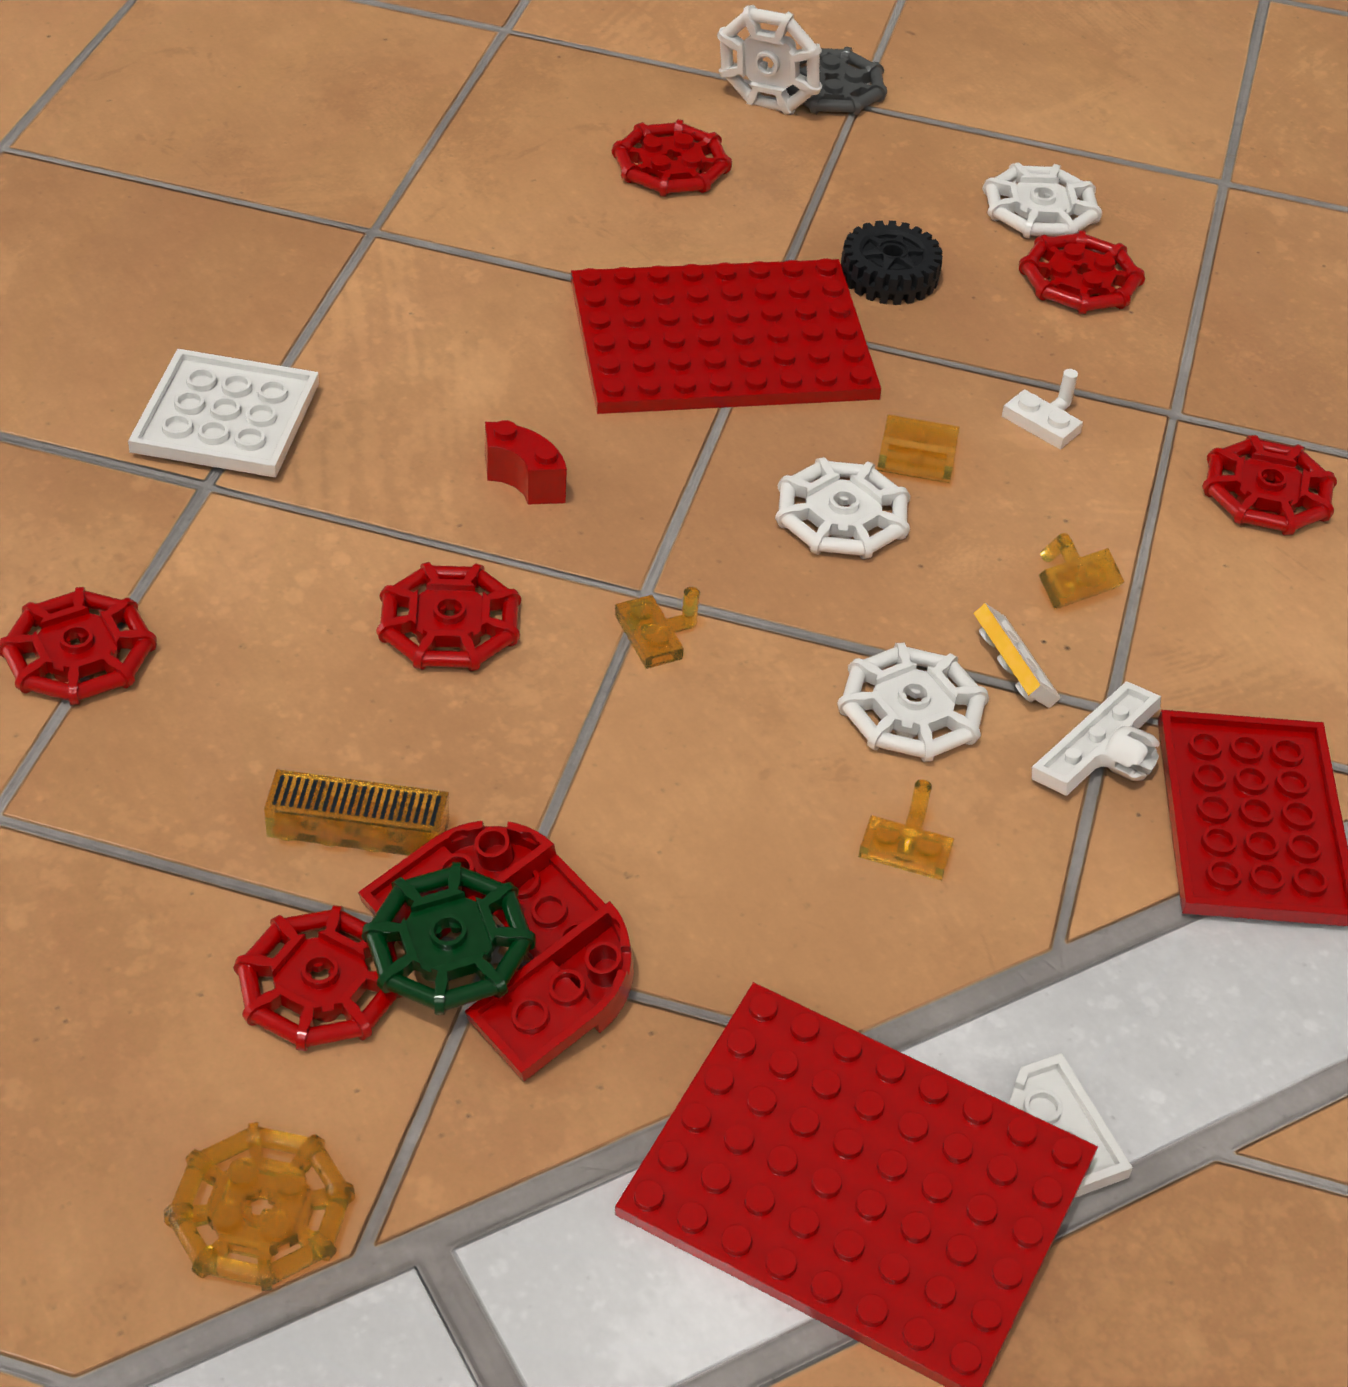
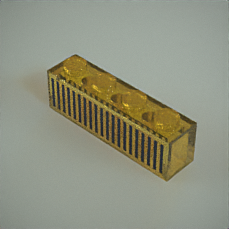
M276 769L264 807L267 837L279 838L284 841L294 840L322 844L329 847L339 846L362 849L374 853L384 852L409 856L437 835L447 831L449 822V792Z

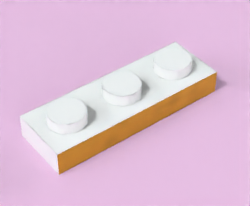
M984 603L973 613L982 626L979 629V633L989 645L998 649L1000 654L997 656V660L1007 672L1016 676L1019 682L1015 686L1019 693L1031 703L1036 700L1050 708L1061 699L1060 695L1006 616Z

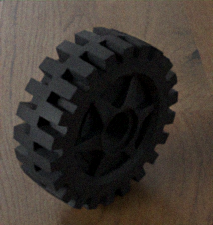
M882 220L875 221L874 226L868 222L863 224V228L858 226L853 229V233L850 232L847 235L842 251L841 267L848 288H855L857 295L862 296L866 293V299L874 301L876 297L880 298L879 303L887 304L888 300H892L893 305H901L902 300H905L907 304L914 303L915 298L921 301L925 299L926 294L930 296L934 289H936L942 266V248L939 247V242L936 239L932 240L930 233L922 234V228L917 226L909 229L910 224L903 222L901 226H896V221L890 220L888 225H884Z

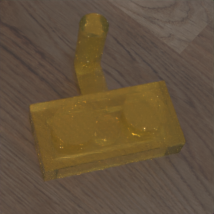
M1061 533L1041 551V557L1046 562H1052L1060 554H1062L1065 563L1045 569L1039 574L1040 580L1055 610L1113 590L1124 583L1109 548L1080 557L1071 537L1066 533Z
M687 587L684 590L682 615L667 619L653 595L615 605V616L645 669L683 659L684 647L675 633L691 629L697 624L700 591L697 588Z
M924 779L916 781L905 824L871 815L858 857L942 881L954 838L922 829L932 789L929 781Z

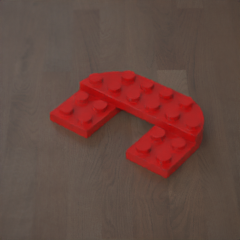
M483 821L470 822L437 835L360 890L358 894L362 903L375 916L392 890L391 883L399 877L406 880L452 866V862H462L463 867L504 884L511 882L519 889L518 900L530 931L536 935L535 948L526 954L531 961L515 972L507 986L508 993L501 998L492 996L479 1000L467 1008L465 1013L469 1022L525 1082L593 1028L601 1033L620 1013L629 996L634 977V961L630 939L623 918L616 907L610 901L605 904L556 854L554 844L547 837L527 826L509 821L507 827H484ZM447 886V887L440 888V889H437V890H433V891H430V892H426V893H423V894H420V895H421V897H422V896L429 895V894H432V893H435V892H439V891H442V890L449 889V887ZM462 886L461 891L465 892L466 898L476 901V897L480 899L485 897L483 894ZM403 905L393 922L401 923L404 918L406 921L411 914L410 907ZM499 909L492 913V917L499 927H509L503 910ZM445 928V929H443V930H442V937H440V938H438V939H442L444 936H446L448 933H450V932H451V929H450V928Z

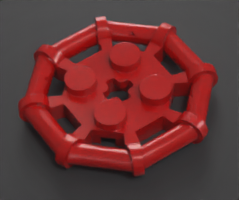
M679 119L675 123L646 125L643 122L638 123L634 126L633 131L623 140L616 141L611 150L613 157L619 163L621 178L625 182H635L660 192V196L667 197L668 193L708 192L711 189V185L721 175L729 173L732 168V160L726 155L722 147L721 136L716 132L707 133L684 124V120ZM638 143H640V144L642 145V147H640V148H635V147H634V146H636ZM712 154L713 158H707L705 156Z
M1078 230L1075 234L1053 237L1041 235L1035 239L1034 246L1028 255L1019 261V271L1028 278L1036 290L1035 296L1042 301L1048 299L1078 310V314H1086L1087 311L1111 307L1123 309L1130 304L1131 296L1137 287L1141 286L1145 281L1144 271L1135 265L1128 255L1125 245L1122 243L1112 244L1089 236L1084 230ZM1043 257L1045 260H1047V261H1049V262H1048V263H1045V262H1039V261H1040V259ZM1119 264L1123 271H1117L1114 266Z
M1248 435L1244 441L1225 448H1214L1207 455L1209 464L1207 479L1204 481L1202 488L1207 497L1214 498L1234 517V523L1240 526L1244 523L1279 530L1283 535H1293L1297 529L1317 521H1328L1333 516V488L1337 484V479L1333 472L1325 471L1304 452L1305 447L1299 444L1293 447L1260 440L1257 435ZM1245 455L1251 457V459L1245 460ZM1297 465L1303 470L1302 473L1296 469ZM1223 469L1232 471L1233 475H1222ZM1309 488H1316L1318 495L1309 492ZM1234 491L1237 497L1235 498L1230 492ZM1300 506L1307 509L1305 511L1294 514L1295 509ZM1254 508H1256V509H1261V510H1265V511H1270V512H1275V513H1277L1278 515L1272 514V513H1267V512H1262V511H1258V510H1254Z
M430 562L422 563L420 569L393 586H385L379 595L382 601L380 624L376 629L379 640L383 643L391 644L413 662L414 668L424 670L426 667H459L475 671L480 669L481 663L505 647L515 646L520 639V632L517 627L518 607L522 601L521 596L517 590L507 588L488 574L483 565L477 563L472 567L435 566ZM425 584L426 590L419 594L416 589ZM480 586L489 594L483 592L481 596L475 591V588ZM398 608H409L408 615L397 616ZM446 610H453L455 615H445ZM501 610L502 620L490 617V611ZM413 632L416 635L419 646L404 634ZM488 634L492 636L490 639H488L487 641H485L484 643L475 648V646H477L480 643L481 637L483 635ZM435 647H458L461 651H435L434 649Z
M76 587L74 592L36 604L28 602L22 606V614L8 635L0 639V656L5 658L15 677V687L21 692L29 693L32 691L68 700L70 705H79L80 700L118 687L127 689L135 683L134 676L148 653L155 650L157 637L148 630L138 612V604L131 598L121 600L85 591V587ZM89 608L98 610L100 616L96 614H91ZM121 622L126 623L129 630L120 631L117 624ZM33 626L41 627V630L38 634L35 630L33 635H28ZM78 639L82 644L71 645V641ZM131 649L122 663L118 658L120 650ZM35 653L37 659L27 665L23 654ZM104 670L107 672V674L83 682L80 680V678ZM51 673L54 674L56 680L45 678L44 676Z
M333 905L331 910L286 918L278 915L270 920V927L245 955H240L236 958L233 967L235 973L239 976L244 1002L242 1017L251 1026L259 1025L295 1044L296 1050L307 1051L311 1046L359 1038L363 1041L372 1036L373 1027L397 998L403 997L394 992L384 993L377 986L379 978L377 971H368L365 959L372 957L368 943L362 939V929L367 923L344 911L343 906ZM321 930L318 931V937L306 939L305 932ZM343 931L361 941L356 942L340 933ZM388 942L393 962L397 960L394 947L395 942ZM279 943L285 944L274 958L268 957ZM323 969L329 970V977L321 980L313 979L310 974L312 971L320 973ZM260 976L272 977L274 989L261 995L258 978ZM365 991L378 992L365 1009L361 1011L356 1002ZM280 1006H284L299 1014V1025L274 1011ZM340 1014H343L346 1018V1021L314 1026V1019L320 1022H331L337 1019Z

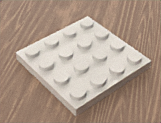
M177 348L128 440L129 452L276 478L319 385V373Z

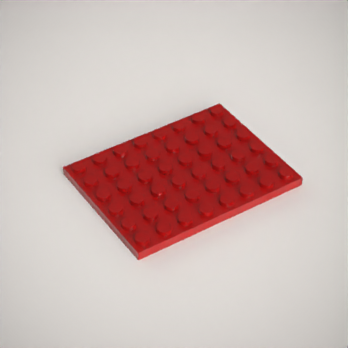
M823 258L806 261H755L753 263L656 265L639 268L619 267L615 269L587 268L584 270H571V286L597 414L880 400L882 388L839 259Z
M753 982L615 1205V1215L945 1387H983L1088 1172L1098 1146Z

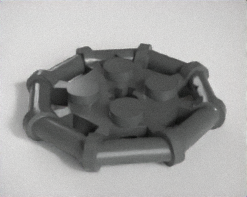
M846 46L844 49L821 48L819 66L822 89L818 95L811 96L802 105L809 108L810 113L814 114L822 111L847 112L851 116L858 115L861 109L875 101L881 102L885 99L888 91L883 81L884 68L879 62H871L854 53L851 47ZM807 60L801 61L800 66L807 63ZM807 66L800 67V74L807 76ZM794 85L786 88L791 96L800 90Z

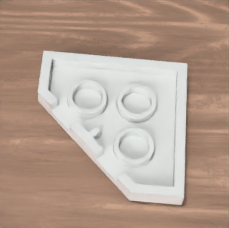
M1060 1053L1021 1067L1008 1104L1098 1146L1096 1155L1075 1198L1129 1178L1133 1169L1132 1165L1063 1054Z

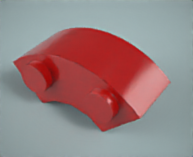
M512 421L485 422L487 481L503 482L515 487L524 495L528 505L566 503L567 468L559 450L542 435L525 427L515 425Z

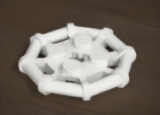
M754 5L745 6L743 12L731 23L719 29L717 37L720 40L721 68L718 71L722 78L725 77L743 99L747 101L746 104L751 106L754 104L781 111L784 115H791L807 99L820 93L822 84L820 82L819 54L822 52L820 44H815L795 21L794 14L788 11L785 14L757 9ZM760 23L779 27L776 31L761 29ZM747 27L750 35L743 40L737 33ZM787 31L801 46L802 49L797 50L795 41L791 37L785 36ZM733 50L737 51V63L733 62ZM762 58H770L774 63L772 68L768 67V63L763 61ZM807 60V76L800 74L801 61ZM745 76L751 81L749 85L743 79ZM794 85L800 90L791 96L786 88ZM761 93H766V94L775 95L776 97H770V96H765V95H760V94H761Z
M1019 162L1013 163L1009 166L1008 170L995 178H988L983 185V192L987 196L989 204V217L994 221L1000 220L1023 233L1024 238L1028 239L1031 236L1075 234L1078 230H1082L1090 224L1098 223L1102 216V210L1097 205L1095 185L1091 181H1082L1060 169L1061 165L1054 164L1052 167L1023 166ZM1000 195L1008 196L1009 198L1001 200ZM1072 214L1078 215L1074 220L1070 216Z
M825 457L817 458L813 465L792 476H783L778 483L780 499L779 511L776 513L775 519L779 527L790 530L810 547V552L817 555L821 552L859 555L862 559L871 558L873 552L896 539L902 540L906 538L910 531V526L907 522V503L910 501L908 490L905 487H898L875 469V464L873 463L854 464L828 461ZM840 477L850 478V480H843ZM795 497L805 498L806 503L794 504ZM882 506H891L892 513L882 511ZM808 519L817 526V532L805 524L803 520ZM876 526L883 529L869 537V530Z
M895 643L894 648L866 659L856 658L848 665L849 676L843 696L837 702L838 709L842 715L849 717L868 740L867 746L873 750L883 748L921 757L923 762L933 761L934 756L963 744L972 745L980 738L979 726L984 706L989 701V695L986 688L978 686L961 667L957 656L951 653L947 656L906 647L905 643ZM917 666H923L927 668V671L918 670L916 668ZM949 677L957 685V687H955L952 684V682L948 679ZM868 682L875 685L873 692H861L863 683ZM910 695L914 699L921 698L922 700L914 702L908 700L907 696ZM955 704L967 706L965 716L954 711ZM872 709L881 719L878 725L872 721L865 710ZM944 727L952 730L949 733L932 739V732Z

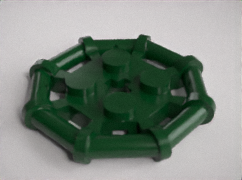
M452 862L451 867L406 880L399 877L391 883L392 890L371 922L365 924L362 929V939L368 943L379 977L377 986L384 993L394 992L434 1010L435 1015H445L446 1010L492 996L501 998L508 993L507 986L527 952L534 949L536 945V935L530 931L517 897L519 889L513 883L507 882L504 884L463 867L462 862ZM447 886L449 887V889L442 890V891H439V892H435V893H432V894H429V895H425V896H422V897H421V895H420V894H423V893H426V892H430V891H433V890H437V889H440V888H444V887H447ZM462 886L483 894L485 897L483 899L476 897V901L466 898L465 892L461 891ZM403 905L410 907L411 914L406 921L404 918L401 923L393 922ZM499 909L503 910L509 927L497 928L492 913ZM445 928H450L453 933L461 932L452 941L438 939L442 937V930ZM401 941L405 956L393 962L387 943ZM495 947H509L497 968L494 969L490 962ZM414 970L418 971L424 979L435 982V989L409 979L407 976ZM477 973L481 979L480 981L449 990L450 980Z

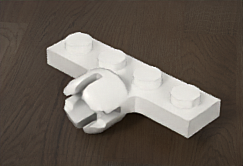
M1126 681L1032 766V780L1065 796L1099 767H1108L1112 772L1131 781L1144 780L1147 776L1146 774H1150L1157 763L1159 755L1155 747L1158 748L1160 743L1154 735L1139 728L1160 709L1161 696Z

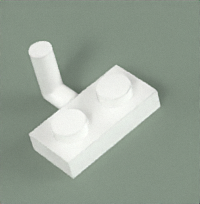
M1066 369L1064 371L1058 398L1053 402L1048 403L1024 389L1004 405L1002 417L1061 450L1081 433L1083 425L1081 420L1064 411L1071 405L1078 372L1074 369Z

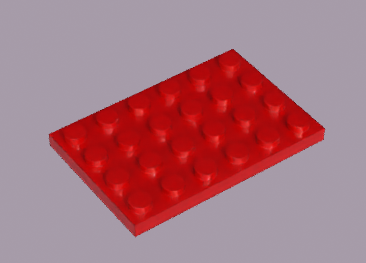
M1161 710L1158 726L1182 914L1348 926V846L1324 722Z

